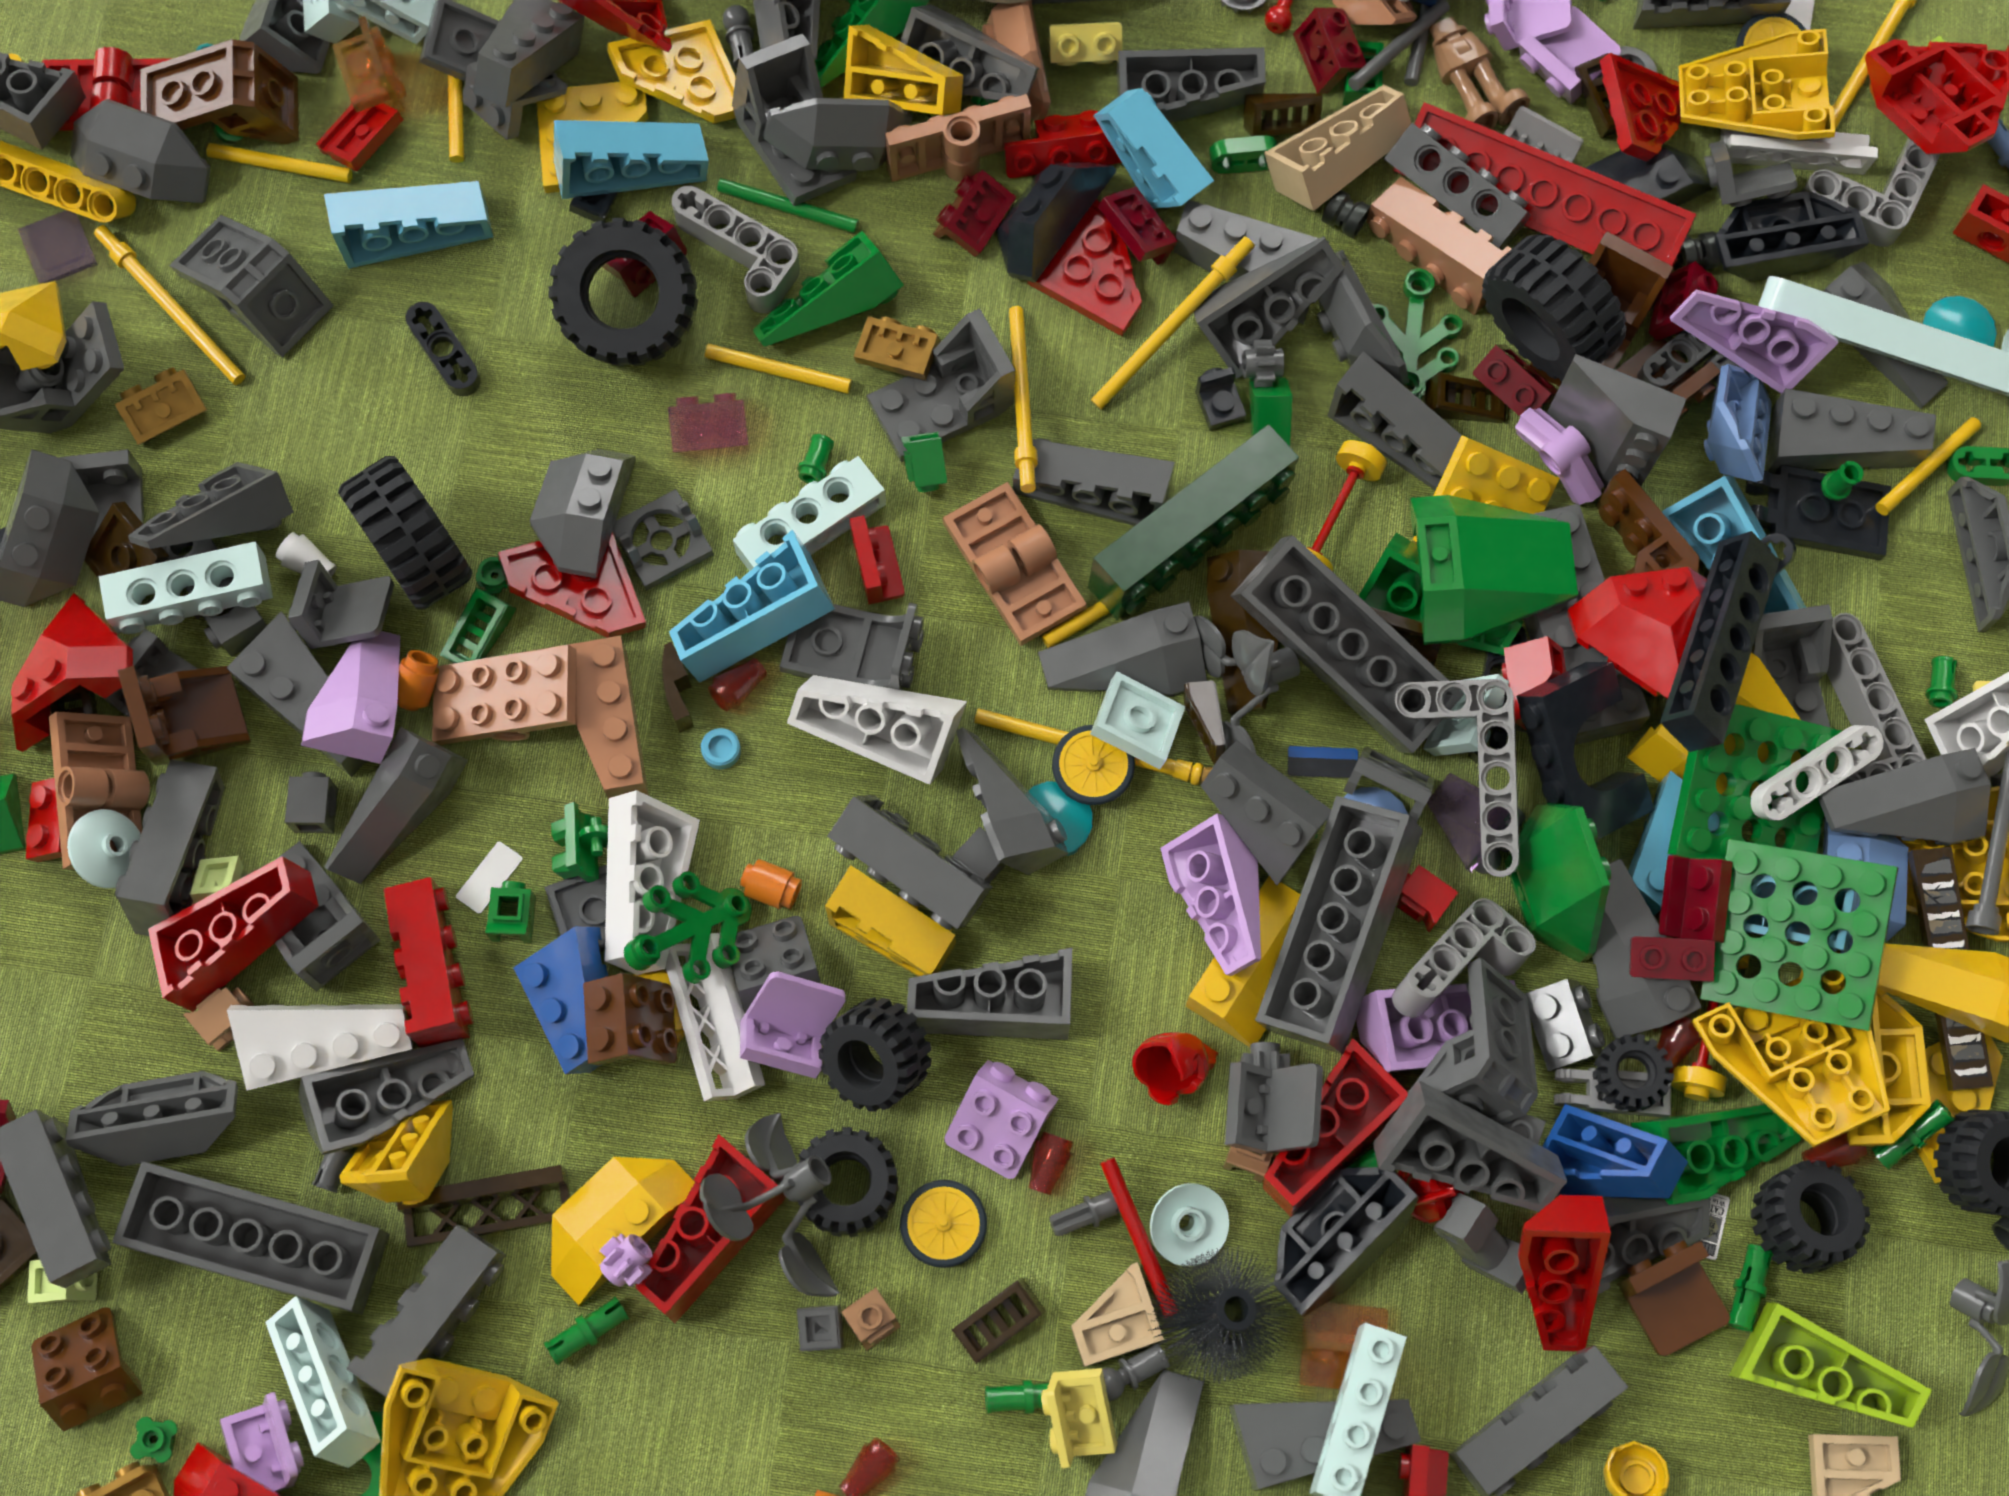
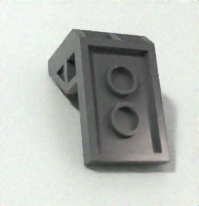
M803 33L740 57L732 99V107L739 127L793 206L853 182L857 176V170L823 171L820 169H805L764 139L763 131L770 109L778 107L784 109L794 103L814 98H823L811 45Z
M220 215L169 265L178 276L211 292L233 317L280 357H283L334 306L291 254L274 239L223 215Z
M92 301L65 332L67 342L60 356L64 363V374L62 380L57 385L41 388L32 393L20 391L15 384V376L21 369L7 345L0 349V429L53 433L70 428L124 370L106 303Z
M980 308L966 314L933 350V364L926 381L906 376L867 395V402L900 462L904 461L903 451H907L903 446L901 437L939 432V437H941L943 443L1000 416L1014 403L1015 369Z
M1829 604L1763 614L1751 652L1760 658L1802 721L1830 727L1819 685V680L1828 672L1833 624Z
M299 841L280 857L283 856L311 872L319 906L277 940L275 944L292 970L317 992L381 940L306 847Z
M1479 958L1468 963L1469 982L1467 983V990L1471 1000L1472 1014L1470 1015V1024L1472 1029L1443 1044L1410 1089L1408 1095L1420 1080L1503 1125L1526 1115L1538 1096L1529 1002L1527 995L1485 960Z

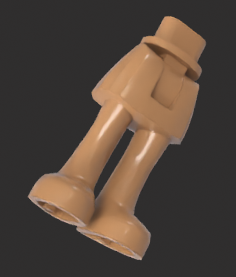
M1454 17L1441 20L1429 28V32L1434 39L1432 47L1434 48L1440 79L1444 85L1447 86L1453 83L1457 88L1467 110L1465 119L1493 130L1497 121L1501 126H1505L1512 122L1517 110L1521 106L1528 108L1530 98L1523 89L1516 88L1506 91L1490 65L1493 55L1474 33L1468 32L1464 25L1459 26ZM1471 77H1476L1490 103L1483 101L1470 79Z

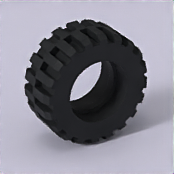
M613 218L612 222L607 223L600 220L592 223V228L585 232L579 230L572 236L574 241L568 247L563 245L558 253L561 258L557 265L553 264L550 276L553 277V284L548 287L549 298L553 301L554 306L551 311L554 319L559 322L562 328L561 332L583 353L613 366L624 367V365H633L636 367L646 365V362L654 359L657 361L665 357V352L672 347L675 349L682 342L680 338L684 332H689L693 323L691 320L693 311L697 310L698 299L695 293L697 283L687 257L661 230L655 229L647 223L636 219L632 222L627 221L625 218ZM617 258H632L644 263L653 272L659 287V299L653 314L644 323L628 329L614 328L603 323L594 313L589 300V288L594 275L604 264Z
M1541 234L1527 236L1485 273L1482 295L1487 301L1485 304L1486 308L1494 317L1493 321L1497 328L1502 330L1506 340L1518 349V353L1524 359L1531 361L1535 368L1539 371H1545L1553 379L1559 378L1560 381H1563L1575 354L1601 364L1623 344L1627 330L1625 325L1626 317L1625 313L1620 310L1621 303L1618 297L1614 296L1611 291L1612 287L1606 279H1602L1597 273V268L1592 263L1589 264L1576 249L1572 250L1568 247L1567 243L1560 239L1554 240L1553 236Z
M385 456L341 483L338 490L340 497L416 609H427L469 582L473 572L424 495L395 456Z

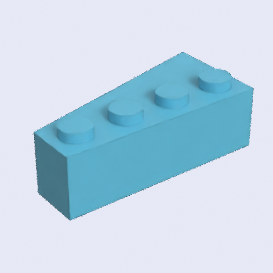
M554 120L553 162L562 199L707 180L709 160L699 123Z
M479 181L324 194L331 233L348 268L493 238L487 205Z

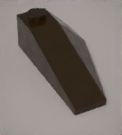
M1239 549L1207 557V595L1212 623L1223 636L1226 644L1225 654L1230 658H1234L1232 651L1233 634L1239 630H1246L1260 638L1275 641L1273 652L1277 651L1279 641L1231 597V594L1269 551ZM1224 665L1225 673L1222 676L1228 714L1233 716L1256 695L1248 689L1238 665ZM1269 695L1249 712L1265 709Z

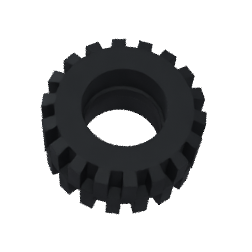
M869 998L864 1002L858 1003L830 1023L826 1028L827 1032L821 1036L820 1043L823 1047L819 1049V1059L824 1061V1064L820 1066L823 1075H828L830 1079L828 1084L832 1090L836 1088L840 1092L839 1097L845 1102L851 1100L855 1108L862 1109L866 1106L867 1110L876 1112L880 1108L882 1110L888 1109L918 1087L928 1075L926 1070L931 1067L932 1058L927 1054L932 1049L930 1042L924 1039L927 1032L924 1026L919 1027L915 1022L918 1018L912 1012L907 1014L904 1011L905 1006L898 1002L892 1005L890 999L881 998L878 1001L876 998ZM868 1044L878 1053L883 1064L875 1059L870 1052Z
M1974 1109L1954 1115L1955 1121L1944 1127L1945 1134L1938 1135L1936 1142L1939 1144L1938 1151L1934 1150L1933 1159L1937 1160L1938 1167L1934 1168L1935 1177H1939L1942 1180L1939 1184L1941 1191L1949 1194L1948 1200L1953 1205H1959L1962 1210L2009 1216V1111ZM1993 1152L1994 1166L1993 1171L1991 1172L1990 1159L1991 1154Z
M842 1127V1131L834 1132V1129L825 1131V1136L821 1138L814 1137L810 1141L811 1145L807 1150L803 1148L799 1154L800 1161L802 1162L808 1157L815 1155L820 1157L828 1168L841 1160L857 1161L863 1164L870 1174V1189L864 1198L857 1203L844 1206L830 1202L824 1195L823 1190H820L816 1193L819 1201L810 1207L805 1216L815 1224L816 1228L823 1232L825 1230L831 1232L833 1236L841 1237V1234H847L849 1237L858 1236V1233L865 1230L868 1233L875 1229L874 1226L878 1222H883L888 1217V1211L894 1207L896 1202L898 1179L893 1157L889 1150L885 1149L883 1143L877 1137L874 1139L869 1136L867 1131L860 1129L859 1132L852 1131L851 1127ZM797 1201V1202H798L799 1206L801 1207L805 1201H803V1202Z
M1805 1160L1774 1175L1759 1187L1761 1191L1754 1195L1752 1201L1757 1205V1207L1751 1209V1218L1757 1220V1225L1753 1227L1755 1236L1761 1235L1764 1241L1760 1244L1765 1252L1772 1250L1774 1254L1772 1260L1778 1265L1786 1262L1787 1270L1796 1272L1801 1269L1803 1274H1812L1816 1271H1824L1857 1254L1856 1250L1864 1246L1867 1240L1863 1236L1870 1232L1871 1225L1865 1221V1218L1870 1216L1869 1207L1863 1206L1862 1200L1865 1196L1862 1190L1857 1192L1854 1188L1855 1180L1850 1175L1843 1177L1841 1175V1168L1836 1165L1827 1168L1826 1161L1817 1160L1811 1163L1810 1160ZM1800 1200L1807 1203L1817 1214L1821 1227L1820 1234L1811 1229L1805 1222L1800 1210Z

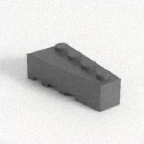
M513 0L478 54L473 93L505 108L579 54L585 16L563 3H556L552 0Z
M1364 351L1337 383L1327 415L1364 442L1374 446L1381 454L1435 491L1462 436Z
M1785 388L1772 407L1765 471L1776 474V470L1781 465L1811 471L1814 469L1834 468V471H1836L1846 461H1854L1861 467H1868L1869 469L1917 467L1933 449L1936 415Z
M875 795L853 796L827 836L836 842L835 850L850 860L854 861L857 857L869 866L866 871L878 881L886 884L889 880L901 889L898 894L910 904L917 907L923 904L933 912L931 918L944 928L951 930L953 927L956 929L966 927L992 889V886L955 857L947 855L943 859L938 855L941 848L936 842L918 832L911 834L907 831L910 822L898 813L893 814L885 809L880 810L884 802Z
M1595 1345L1577 1351L1449 1455L1480 1496H1487L1492 1492L1495 1496H1501L1516 1484V1480L1513 1478L1514 1475L1525 1467L1528 1471H1531L1549 1457L1546 1452L1558 1441L1563 1445L1581 1431L1580 1424L1590 1417L1595 1419L1613 1405L1612 1400L1626 1390L1628 1386Z

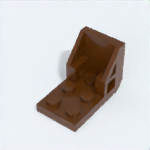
M231 39L141 69V111L176 123L180 130L212 121L231 135L281 144L299 141L298 77L254 42Z
M1606 232L1592 255L1589 264L1592 263L1597 268V273L1603 280L1606 279L1612 287L1611 291L1614 296L1618 297L1621 303L1620 310L1625 313L1626 317L1625 325L1627 330L1623 344L1601 363L1615 370L1650 312L1674 267L1619 237ZM1532 362L1530 363V366L1547 381L1560 387L1562 381L1559 378L1553 379L1549 377L1545 371H1539L1533 366Z
M1623 469L1613 476L1596 507L1599 509V515L1603 522L1609 527H1614L1623 538L1625 548L1632 555L1636 556L1634 558L1635 566L1624 575L1681 567H1690L1698 573L1699 555L1629 472Z
M134 666L117 670L139 749L155 766L169 764L171 759L184 761L251 742L233 676L227 669L228 666L176 671L150 679L147 675L141 676Z

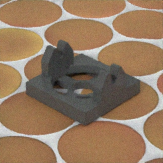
M676 489L615 521L612 531L646 591L714 555L712 548L702 533L695 514H692L687 501L682 500ZM658 513L671 514L681 519L683 523L670 529L666 526H660L654 515ZM643 521L649 534L644 544L635 547L633 546L634 532L639 523ZM661 532L670 534L673 538L671 546L663 551L656 550L651 546L653 536ZM690 534L689 547L685 554L679 558L675 552L677 540ZM653 554L658 557H664L668 564L651 565L642 561V559Z
M1364 747L1343 791L1352 795L1363 775L1415 800L1409 815L1417 823L1432 794L1435 781L1434 778L1369 747Z

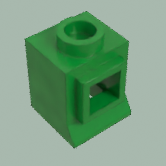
M939 432L901 437L903 446L907 449V451H903L907 478L909 482H914L917 492L935 491L940 488L939 484L948 483Z
M504 881L501 888L491 887L485 933L492 942H500L501 935L519 936L523 943L532 944L536 896L531 889H526L525 883ZM502 902H518L517 916H501Z

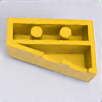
M870 25L849 26L844 99L889 100L899 105L903 110L938 115L954 114L961 111L964 75Z
M850 865L825 905L829 925L916 976L938 973L956 945V935L951 932L953 928L949 930L939 925L932 918L920 912L917 906L910 904L900 896L898 897L852 865Z

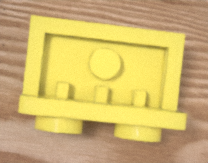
M1120 22L1051 25L1049 27L1048 54L1050 63H1056L1061 66L1076 65L1078 62L1089 61L1095 64H1109L1113 60H1118V52L1122 51V25Z
M1102 1368L1053 1372L1048 1388L1042 1391V1408L1045 1416L1050 1415L1053 1428L1050 1429V1446L1052 1453L1059 1455L1061 1468H1070L1074 1456L1115 1453L1117 1440Z

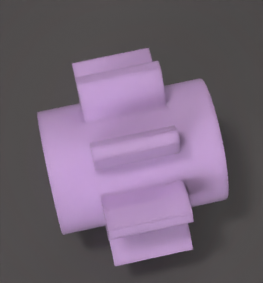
M620 1234L618 1237L613 1236L600 1249L601 1253L606 1256L600 1263V1269L604 1276L616 1286L621 1287L625 1283L629 1287H632L635 1283L639 1285L652 1272L650 1266L646 1264L652 1257V1251L646 1242L635 1234H630L627 1237L623 1234Z

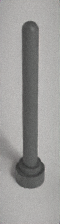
M2009 751L2005 757L1979 903L1974 904L1973 910L1968 912L1966 922L1967 930L1983 935H1998L2002 923V916L1999 915V908L1996 907L2009 836Z

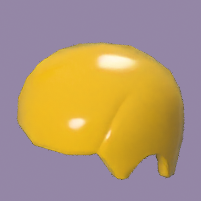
M1631 1441L1614 1447L1610 1451L1603 1469L1605 1485L1612 1496H1664L1669 1485L1670 1476L1666 1461L1655 1448L1638 1443L1637 1441Z

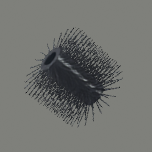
M1239 1246L1236 1255L1237 1269L1235 1276L1236 1261L1232 1270L1233 1248L1230 1264L1228 1252V1268L1227 1254L1225 1258L1224 1248L1221 1260L1219 1259V1267L1218 1259L1216 1261L1215 1258L1214 1264V1252L1211 1255L1209 1253L1211 1258L1209 1259L1210 1268L1207 1259L1208 1253L1204 1257L1206 1266L1203 1257L1200 1259L1201 1263H1198L1199 1255L1191 1261V1269L1185 1266L1187 1268L1186 1272L1184 1268L1181 1269L1177 1266L1178 1270L1180 1269L1182 1273L1179 1274L1175 1270L1174 1272L1179 1278H1182L1180 1282L1188 1289L1181 1287L1178 1283L1173 1284L1177 1289L1168 1285L1180 1295L1166 1288L1164 1289L1175 1298L1163 1292L1161 1294L1176 1301L1167 1300L1166 1302L1176 1305L1171 1306L1172 1304L1164 1302L1160 1304L1170 1306L1161 1307L1168 1309L1164 1311L1179 1313L1157 1312L1166 1315L1150 1314L1160 1317H1172L1155 1319H1175L1151 1320L1169 1321V1323H1164L1165 1325H1159L1161 1327H1155L1151 1330L1177 1327L1158 1336L1185 1328L1188 1329L1159 1344L1188 1333L1166 1349H1172L1177 1345L1179 1347L1175 1351L1177 1352L1181 1345L1186 1346L1180 1352L1181 1354L1184 1353L1181 1362L1187 1357L1186 1362L1193 1354L1187 1363L1189 1367L1195 1356L1189 1372L1190 1375L1201 1352L1194 1372L1196 1374L1201 1361L1199 1380L1203 1365L1205 1380L1206 1370L1210 1361L1209 1383L1212 1367L1215 1384L1217 1367L1219 1371L1218 1382H1220L1221 1373H1223L1224 1378L1225 1370L1229 1379L1233 1373L1232 1368H1234L1235 1376L1233 1379H1235L1238 1374V1368L1241 1372L1239 1378H1241L1244 1371H1248V1365L1252 1366L1253 1364L1254 1366L1256 1364L1254 1360L1256 1361L1257 1359L1259 1364H1263L1264 1361L1262 1362L1256 1353L1260 1358L1263 1356L1256 1348L1261 1352L1262 1349L1258 1347L1260 1346L1259 1344L1266 1350L1268 1348L1265 1346L1267 1345L1266 1343L1274 1346L1264 1337L1280 1344L1269 1334L1281 1339L1266 1329L1274 1332L1279 1330L1266 1326L1270 1325L1272 1327L1274 1326L1272 1324L1277 1323L1278 1325L1281 1324L1278 1322H1284L1263 1318L1284 1319L1267 1315L1292 1317L1270 1314L1287 1312H1264L1293 1311L1271 1310L1278 1306H1283L1282 1304H1288L1285 1302L1265 1304L1284 1295L1255 1303V1301L1288 1285L1256 1297L1278 1281L1275 1280L1265 1286L1270 1280L1265 1279L1256 1287L1255 1285L1263 1278L1261 1276L1256 1280L1260 1276L1259 1273L1263 1266L1256 1274L1254 1272L1249 1277L1255 1267L1253 1264L1247 1276L1253 1259L1252 1256L1241 1279L1247 1260L1245 1259L1240 1272L1243 1251L1238 1266Z

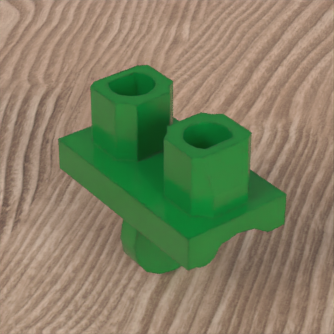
M575 802L564 805L565 817L551 823V835L554 841L562 847L565 846L564 852L552 857V870L563 879L579 876L588 883L599 880L598 857L603 855V848L608 847V826L602 825L600 817L581 812L578 804Z

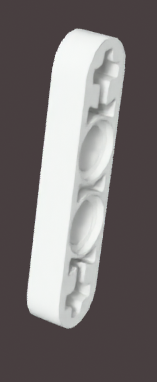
M1853 725L1754 789L1750 801L1752 811L1761 819L1782 820L1875 760L1883 749L1884 741L1881 732L1874 726ZM1862 743L1863 750L1853 749L1850 751L1848 749L1855 748ZM1831 752H1835L1839 760L1838 767L1833 773H1830L1826 767V759ZM1804 771L1808 776L1809 782L1807 789L1800 793L1796 788V778L1800 772ZM1771 795H1779L1780 797L1772 802L1773 809H1769L1768 804L1772 801Z

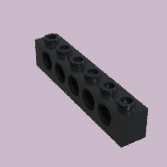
M1752 531L1719 541L1660 721L1689 752L1723 744L1779 564L1776 556Z

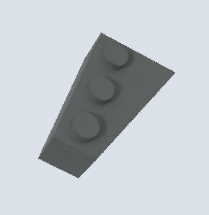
M1237 740L1220 756L1201 784L1202 789L1276 885L1293 868L1329 818L1331 809L1255 753H1252Z

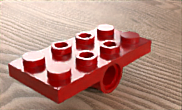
M103 47L96 50L94 59H42V63H45L46 68L60 71L61 68L74 70L86 96V99L59 131H73L75 120L106 99L141 111V69L173 58L133 59L125 50L115 47Z

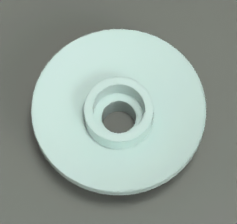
M107 809L89 812L75 822L69 833L67 848L71 864L75 871L88 883L100 888H116L119 877L126 874L130 864L129 853L134 841H139L141 834L135 824L119 812ZM110 840L115 843L117 852L111 849Z
M1196 1183L1178 1185L1167 1191L1155 1205L1150 1220V1234L1155 1248L1165 1259L1180 1266L1182 1263L1188 1266L1187 1260L1189 1262L1191 1258L1196 1259L1202 1253L1206 1257L1208 1251L1210 1255L1213 1252L1216 1255L1217 1249L1219 1251L1223 1246L1229 1230V1215L1221 1197L1212 1189ZM1184 1215H1189V1224L1184 1228H1180L1179 1222Z

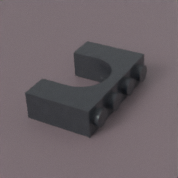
M1585 662L1516 696L1521 711V720L1526 728L1531 745V754L1538 769L1542 783V792L1547 803L1583 807L1586 817L1592 818L1595 823L1598 840L1654 810L1644 773L1617 771L1588 786L1576 768L1574 746L1577 734L1583 723L1595 713L1623 700L1613 662Z

